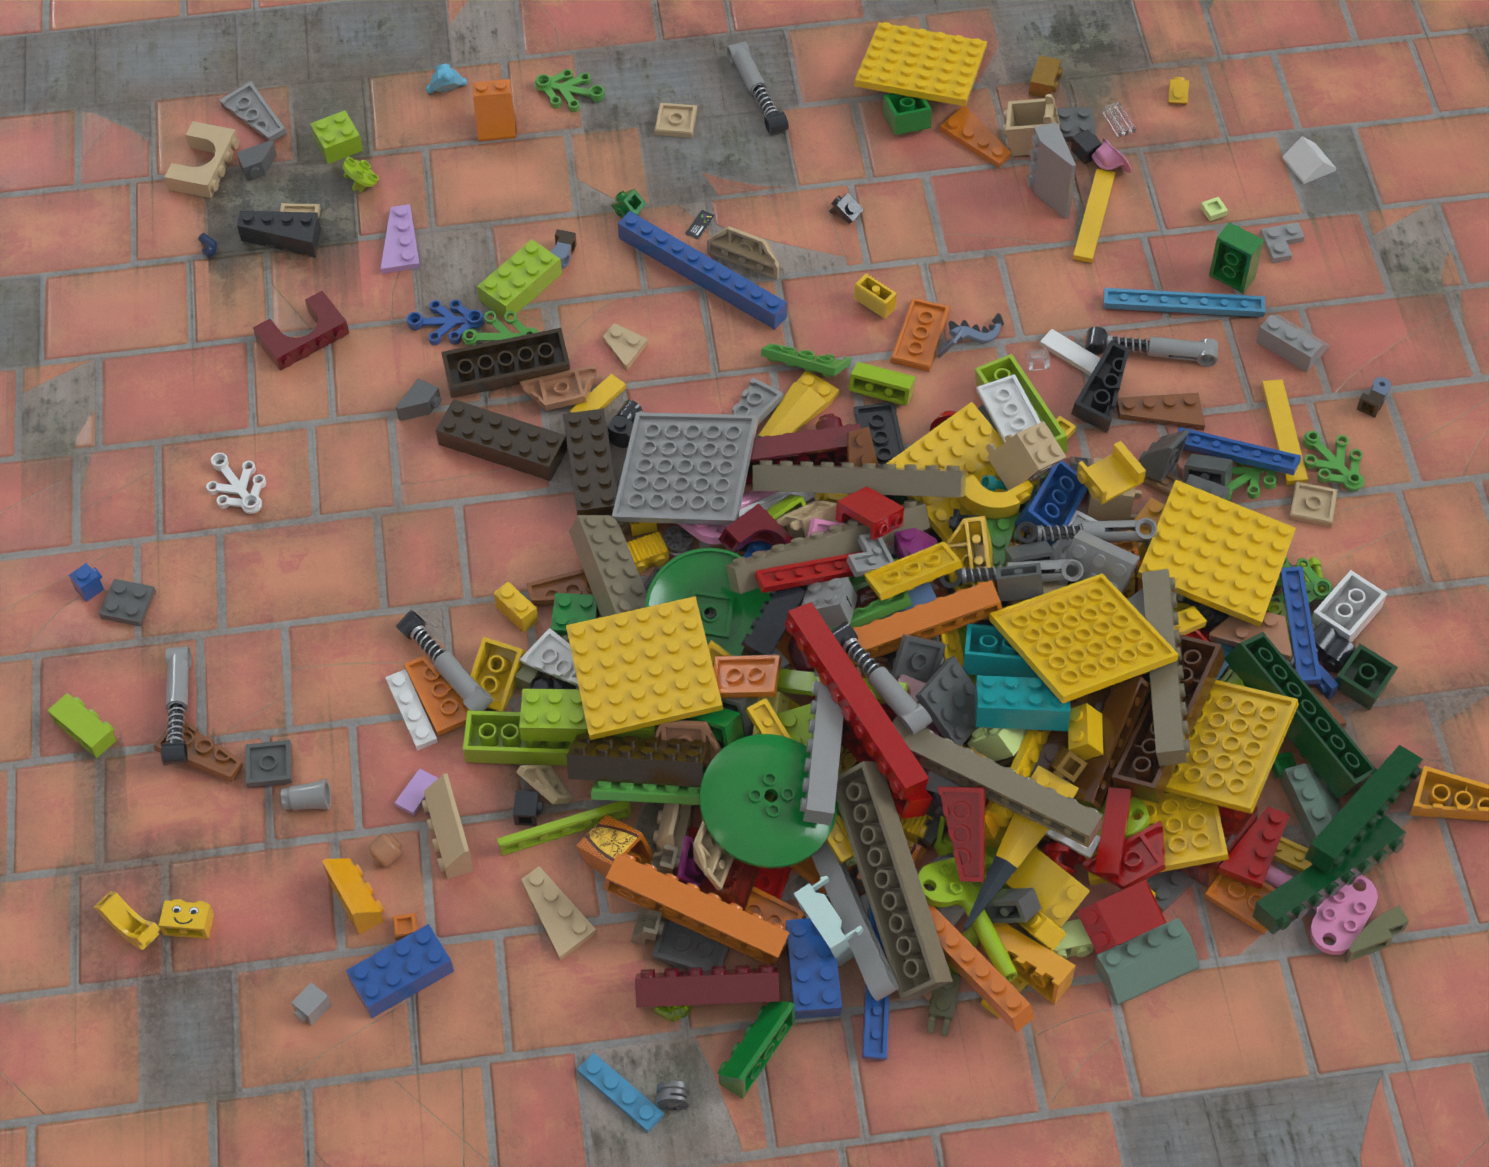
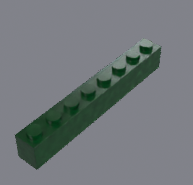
M1399 745L1313 840L1304 859L1328 874L1334 867L1339 868L1345 859V855H1350L1355 849L1356 842L1361 843L1368 833L1367 829L1372 830L1379 820L1378 817L1385 816L1390 808L1389 804L1394 805L1401 795L1400 792H1406L1411 784L1410 780L1418 778L1422 771L1419 767L1423 759Z
M1385 815L1378 820L1372 830L1367 829L1368 833L1361 843L1356 842L1355 849L1350 855H1345V859L1339 868L1334 867L1328 874L1312 864L1257 901L1253 918L1271 934H1275L1279 930H1285L1292 921L1304 917L1308 910L1313 907H1319L1326 898L1335 896L1342 887L1351 885L1358 876L1367 874L1377 863L1382 864L1389 855L1398 853L1404 846L1403 841L1406 832Z

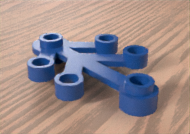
M455 299L449 304L451 312L443 307L438 300L430 303V311L434 314L439 313L443 317L422 318L420 313L411 312L407 315L406 320L408 327L412 330H419L422 326L442 325L435 332L429 334L428 338L431 345L440 344L443 335L454 326L463 324L456 331H452L448 335L449 342L456 345L461 342V336L465 330L482 327L485 323V318L479 310L470 311L461 304V301ZM453 313H460L463 316H455Z

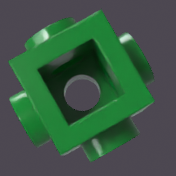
M635 189L626 192L624 190L619 192L615 196L616 200L611 204L615 213L623 218L629 211L638 216L646 202Z

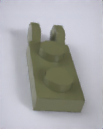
M950 973L953 982L934 990L929 1011L928 1033H933L936 1024L935 1019L937 1018L944 1020L941 1032L942 1036H947L950 1021L952 1022L961 980L960 975Z

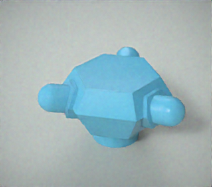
M441 64L435 67L436 72L432 75L431 82L426 87V92L431 94L434 91L442 93L455 90L459 86H466L467 79L463 78L455 69L450 68L449 64Z

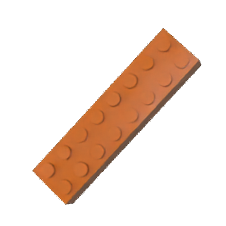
M617 853L605 878L603 890L646 910L662 912V917L763 964H773L774 967L790 933L785 930L786 928L783 925L775 922L770 924L764 921V917L757 913L749 914L744 912L741 906L735 903L727 904L721 901V897L716 894H705L699 891L700 888L694 884L687 883L686 885L679 882V879L670 873L664 875L658 872L657 868L651 864L645 863L643 865L636 862V859L629 854L623 853L621 855Z

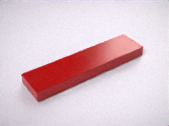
M1108 788L1094 871L1096 875L1119 877L1133 794L1132 789Z

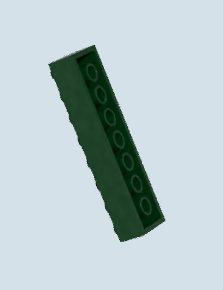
M1264 632L1239 643L1224 658L1229 664L1230 669L1243 681L1245 687L1298 699L1299 705L1287 730L1286 737L1296 746L1301 756L1309 762L1315 773L1322 778L1329 787V790L1338 799L1362 786L1377 769Z

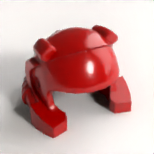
M1049 842L1040 849L1043 854L1072 877L1077 873L1074 870L1075 865L1086 861L1085 856L1070 852L1069 846L1057 842Z

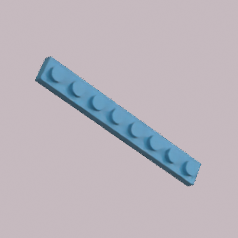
M1104 288L1103 308L1264 317L1265 296Z

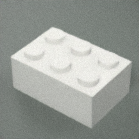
M1350 570L1314 611L1311 619L1312 623L1318 626L1321 622H1324L1334 628L1340 636L1352 643L1383 607L1387 593Z

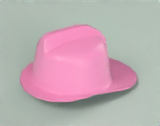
M1103 138V144L1092 154V159L1104 170L1109 171L1120 167L1125 172L1131 173L1132 168L1126 158Z

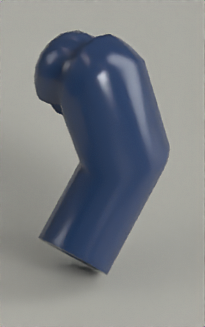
M205 233L200 234L198 241L205 245V249H202L203 254L206 257L214 256L216 254L217 242Z

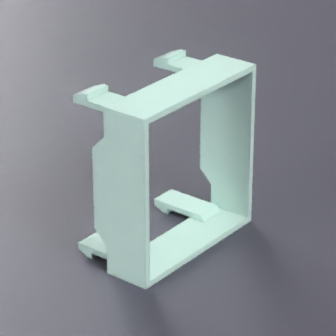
M823 876L813 886L809 883L795 892L794 895L801 910L805 912V917L810 918L830 947L834 958H837V963L840 967L854 957L848 940L855 935H861L863 929L860 925L845 935L841 926L842 920L828 901L830 899L828 894L824 895L815 892L830 882L827 876Z

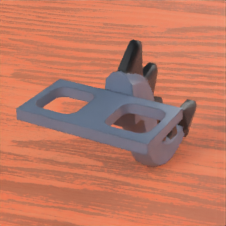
M998 313L993 318L992 322L995 325H989L990 331L983 326L980 332L977 324L971 328L966 320H962L960 326L953 321H949V333L952 337L946 342L938 357L940 358L957 341L961 342L963 339H969L978 343L994 340L998 336L1001 326L1004 325L1001 314Z

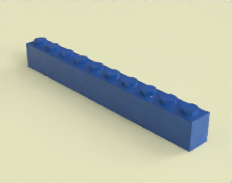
M631 211L618 222L619 239L775 330L787 318L786 301Z

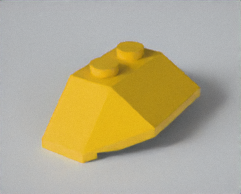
M979 516L962 519L960 525L946 544L961 560L962 568L968 569L971 567L975 569L977 566L979 568L984 566L991 568L994 566V558L986 517ZM953 572L949 574L950 583L956 579V573ZM992 581L996 589V581ZM968 582V584H962V586H956L953 589L955 591L965 590L976 586L980 582L975 584Z

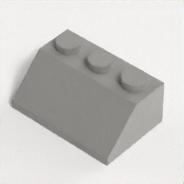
M1270 315L1259 328L1256 340L1258 344L1306 372L1311 369L1330 346V344L1280 315Z

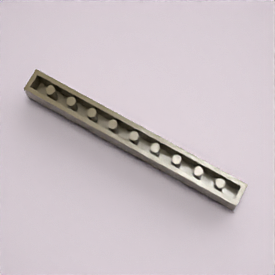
M760 460V464L753 465V491L852 494L867 486L882 495L965 496L966 470H959L960 466L956 465L946 466V469H938V465H925V469L917 468L916 464H905L904 468H896V464H883V467H875V463H862V467H854L855 463L849 462L842 463V466H834V462H821V466L813 465L811 461H801L800 465H793V461H780V464H772V460Z
M916 499L904 501V504L901 505L904 507L903 525L882 536L884 543L894 541V532L911 528H917L921 531L929 529L930 524L926 504ZM850 519L847 524L832 525L829 527V530L824 532L815 531L810 533L809 537L794 538L791 540V543L786 545L777 544L772 546L771 550L756 551L748 558H736L733 560V563L726 565L730 588L739 594L759 588L754 577L756 570L861 552L862 549L857 541L859 535L870 533L871 530L859 521Z
M1168 569L1142 572L1145 619L1179 654L1178 661H1182L1181 647H1177V643H1181L1179 629L1175 628V625H1179L1178 612H1174V608L1178 607L1176 594L1172 595V590H1176L1175 578L1170 577ZM1178 661L1150 671L1155 745L1159 766L1187 763V753H1191L1189 739H1185V734H1189L1188 722L1183 719V716L1187 715L1186 702H1182V697H1186L1184 683L1180 684V679H1184L1182 665H1179Z
M898 716L892 722L921 767L962 787H985V798L1089 848L1100 830L1103 815L1096 809L1085 807L1071 797L1060 795L1053 788L1044 787L1036 783L1032 778H1025L1011 768H1004L996 764L990 758L981 757L969 748H963L948 738H942L934 734L930 729L924 728L915 735H912Z

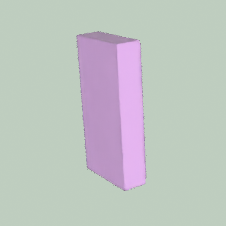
M419 768L395 801V807L415 816L422 806V800H425L424 790L438 778Z

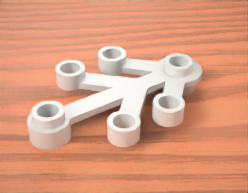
M224 453L214 454L211 457L213 468L221 471L231 485L210 481L206 485L207 492L210 495H216L219 492L239 494L242 498H228L227 495H220L216 500L220 509H226L229 506L242 507V510L248 514L258 512L262 508V500L259 498L261 488L266 486V479L261 474L255 475L253 477L254 485L251 493L247 492L246 488L250 476L256 471L254 462L246 461L243 463V471L239 481L228 467L227 455Z

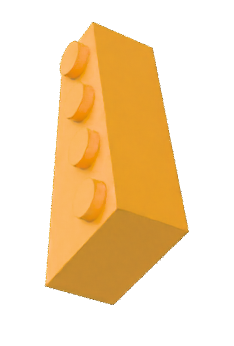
M1423 766L1409 816L1489 821V785Z
M995 923L993 926L1017 973L1028 981L1030 987L1055 1005L1072 985L1076 965L1017 931L1010 924ZM980 944V949L986 953L982 944Z

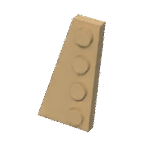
M540 866L521 879L522 885L560 961L597 933L594 926Z

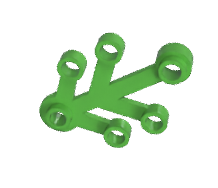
M565 69L552 77L547 74H541L536 77L534 82L535 88L538 91L545 92L549 97L550 105L554 109L560 108L562 102L561 98L556 96L553 90L560 91L567 101L568 109L571 112H577L580 109L579 101L574 99L571 93L590 97L594 102H601L605 97L604 88L601 85H593L590 89L576 87L578 84L589 85L591 83L589 73H582L580 76L573 78L572 70Z
M488 311L484 315L487 324L492 325L499 333H477L473 329H467L463 332L462 339L466 346L477 345L479 341H498L539 331L532 327L526 328L517 319L515 312L508 311L504 315L506 323L513 325L519 331V333H511L497 319L495 312ZM488 316H494L492 320L487 319ZM508 316H514L512 320L507 319ZM473 334L472 338H466L467 335Z
M1316 431L1307 432L1303 438V446L1309 450L1316 449L1327 461L1317 460L1316 456L1309 454L1304 459L1305 467L1308 469L1320 468L1317 479L1322 483H1341L1351 492L1361 489L1365 482L1364 477L1359 474V462L1363 456L1362 451L1359 449L1351 450L1349 455L1351 468L1349 471L1344 466L1345 449L1349 442L1347 436L1339 435L1336 438L1335 446L1337 451L1335 457L1320 441L1321 438ZM1330 470L1338 471L1341 475L1331 474Z
M1236 462V464L1239 465V466H1245V465H1247V464H1243V463ZM1232 466V475L1242 476L1228 484L1227 487L1230 488L1227 500H1231L1232 491L1250 480L1247 496L1250 499L1259 498L1260 474L1265 471L1267 472V476L1264 477L1263 486L1266 489H1274L1276 487L1275 472L1277 471L1260 467Z
M1287 557L1282 568L1291 567ZM1299 559L1296 567H1300L1299 563L1301 562L1305 563L1307 567L1303 569V573L1310 580V582H1305L1306 591L1309 592L1307 594L1308 603L1316 598L1325 600L1333 591L1331 582L1327 579L1319 578L1310 567L1307 559ZM1278 577L1276 586L1282 587L1280 577ZM1318 587H1324L1325 592L1320 593L1318 591ZM1283 592L1278 596L1271 597L1270 601L1277 600L1283 603Z

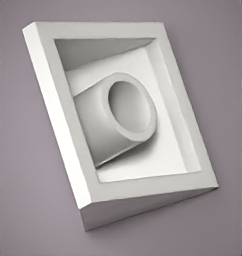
M1301 137L1282 157L1283 161L1303 184L1336 171V167L1314 142L1304 137Z

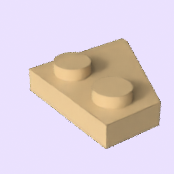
M615 323L603 336V342L612 350L613 355L619 358L625 370L630 368L648 345L647 338Z
M521 765L516 771L519 776L552 804H568L573 798L551 765Z

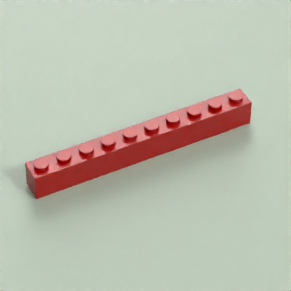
M810 602L788 611L785 621L786 630L794 636L798 648L807 656L809 665L815 668L821 683L830 691L832 700L838 703L844 718L853 726L855 735L865 744L868 755L874 758L880 773L885 775L890 782L892 791L897 793L901 800L924 791L929 780L928 775L813 603Z

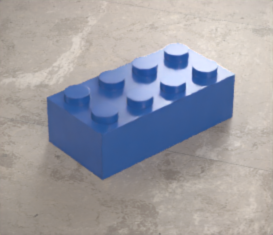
M1061 461L1040 477L1032 491L1031 498L1025 503L1015 524L1018 526L1020 523L1027 521L1038 526L1042 525L1043 527L1048 525L1054 527L1056 524L1059 527L1063 524L1068 526L1088 488L1079 482L1077 472ZM1023 529L1026 533H1028L1031 536V533L1027 529ZM1054 539V541L1047 540V542L1052 546L1058 539Z
M810 918L786 920L785 930L790 932L786 939L791 1000L795 1004V1019L840 1016L842 1001L837 958H834L830 947Z
M429 924L346 970L351 985L371 1018L454 972L450 957Z

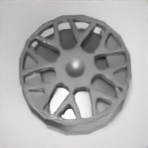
M680 525L669 527L663 534V540L669 551V556L672 558L691 551L693 547L692 534H687L688 531L684 532L685 529Z
M670 1080L669 1084H665V1081L657 1084L656 1093L659 1096L656 1097V1106L667 1111H680L689 1107L690 1098L687 1096L690 1094V1085L688 1083Z

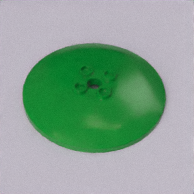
M701 548L678 555L659 570L650 584L645 607L696 596L707 644L712 640L731 655L740 656L744 648L741 643L747 633L751 635L753 632L750 629L756 617L761 618L762 613H760L764 602H770L772 597L769 596L770 592L762 593L760 588L742 594L731 590L726 565L733 563L734 559L742 556L723 549ZM711 609L716 613V617L714 619H707L704 616V612Z
M751 735L730 743L710 762L700 787L701 815L713 840L733 858L755 867L783 868L809 858L827 840L835 824L838 809L837 800L835 801V811L831 826L803 821L804 812H800L801 799L805 798L806 792H802L803 779L808 776V772H804L806 758L810 757V753L806 752L805 745L781 735ZM772 792L776 795L777 800L775 802H768L764 794Z

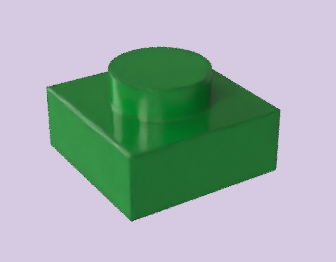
M1291 752L1277 754L1272 766L1276 779L1282 778L1284 769L1297 766Z

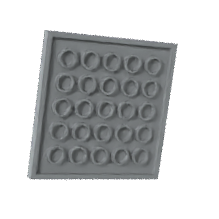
M636 412L612 517L621 522L730 525L739 517L758 424L757 415Z

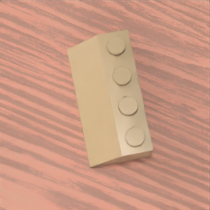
M446 773L424 790L425 800H422L425 814L429 813L431 819L427 820L430 833L435 832L436 838L432 839L435 852L440 851L442 857L437 859L440 871H445L447 879L474 872L449 777Z

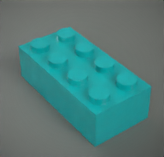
M967 624L963 666L967 674L1040 678L995 626Z
M977 675L975 687L976 727L1068 731L1071 712L1070 701L1062 704L1041 678Z

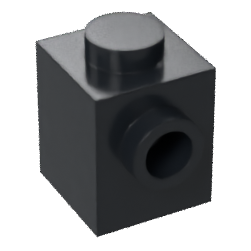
M1087 129L1072 137L1071 151L1084 164H1087L1093 160L1092 154L1102 143L1096 135H1093Z
M530 789L516 791L513 809L514 824L537 826L538 816L543 813V800H540L539 793Z

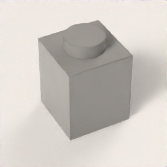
M312 982L291 1002L294 1008V1016L302 1023L307 1021L310 1025H313L331 1006L328 995Z

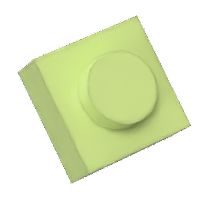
M1219 197L1201 203L1200 208L1209 221L1227 216L1228 210Z

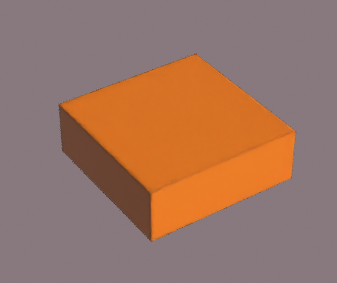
M416 913L392 916L395 940H401L418 930Z

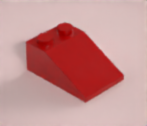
M1146 880L1077 911L1097 954L1167 923Z

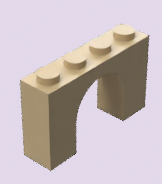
M192 121L186 133L189 148L211 152L215 156L207 164L198 167L171 163L164 178L168 190L212 198L214 192L218 190L221 178L225 175L228 163L232 161L235 149L239 147V138H237L235 129Z

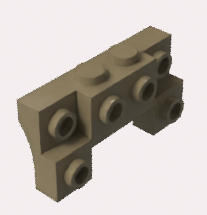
M664 844L662 851L653 853L651 865L664 875L666 873L672 874L673 869L678 870L681 856L677 855L678 847ZM639 907L631 942L644 946L646 939L655 941L657 934L662 935L665 921L661 920H665L662 917V912Z

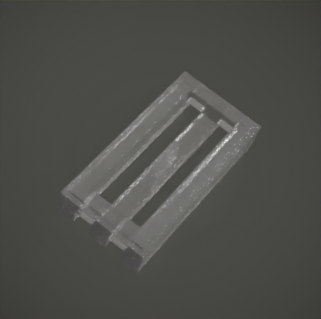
M1120 102L1103 107L1102 112L1118 138L1122 137V134L1125 136L1129 135V132L1132 134L1136 133L1135 125ZM1122 118L1128 127L1124 125V123L1122 122Z

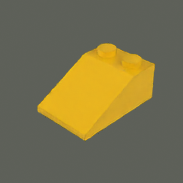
M483 637L471 677L493 697L494 701L488 708L504 712L517 687L515 676L524 665L520 659L527 651Z
M1036 847L1006 882L1011 888H1034L1042 908L1039 911L1060 927L1064 925L1090 892L1088 888Z

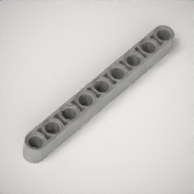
M825 841L811 855L820 877L827 876L830 880L824 887L834 910L842 920L841 926L845 935L860 925L863 929L861 935H855L848 940V943L871 995L876 1001H879L898 990V984L845 863L839 864L836 856Z

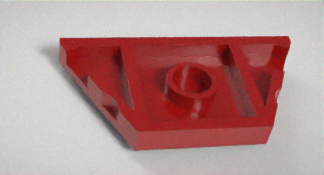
M1159 821L1125 839L1119 877L1096 876L1124 890L1165 870L1162 822ZM1097 855L1082 862L1084 869L1096 875L1094 871Z

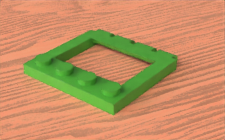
M865 576L848 577L854 591L869 585L865 580ZM904 591L882 601L878 599L871 602L865 608L855 609L850 622L851 627H861L874 620L884 619L887 615L897 611L905 610L912 605L909 592Z

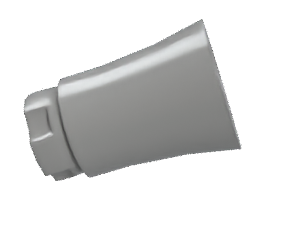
M327 778L281 789L283 809H292L293 811L302 809L330 810L331 789Z

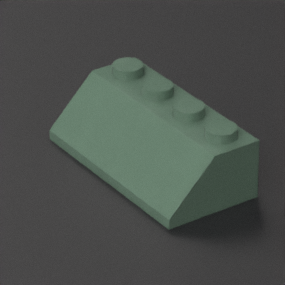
M1304 763L1284 769L1280 783L1309 844H1311L1339 813L1342 807L1337 797L1329 790L1327 784L1315 773L1313 767L1310 764Z
M1177 918L1098 954L1094 968L1118 1006L1198 969L1199 963L1191 937L1180 919Z

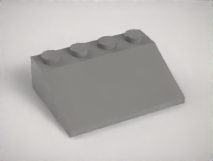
M1057 122L1034 127V133L1031 136L1032 149L1029 150L1031 159L1028 163L1029 175L1026 177L1027 184L1032 188L1037 197L1064 218H1069L1076 164Z

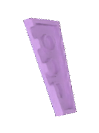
M410 204L390 208L380 268L381 274L420 268Z

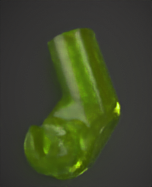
M690 1005L655 1007L654 1013L671 1022H675L689 1014Z

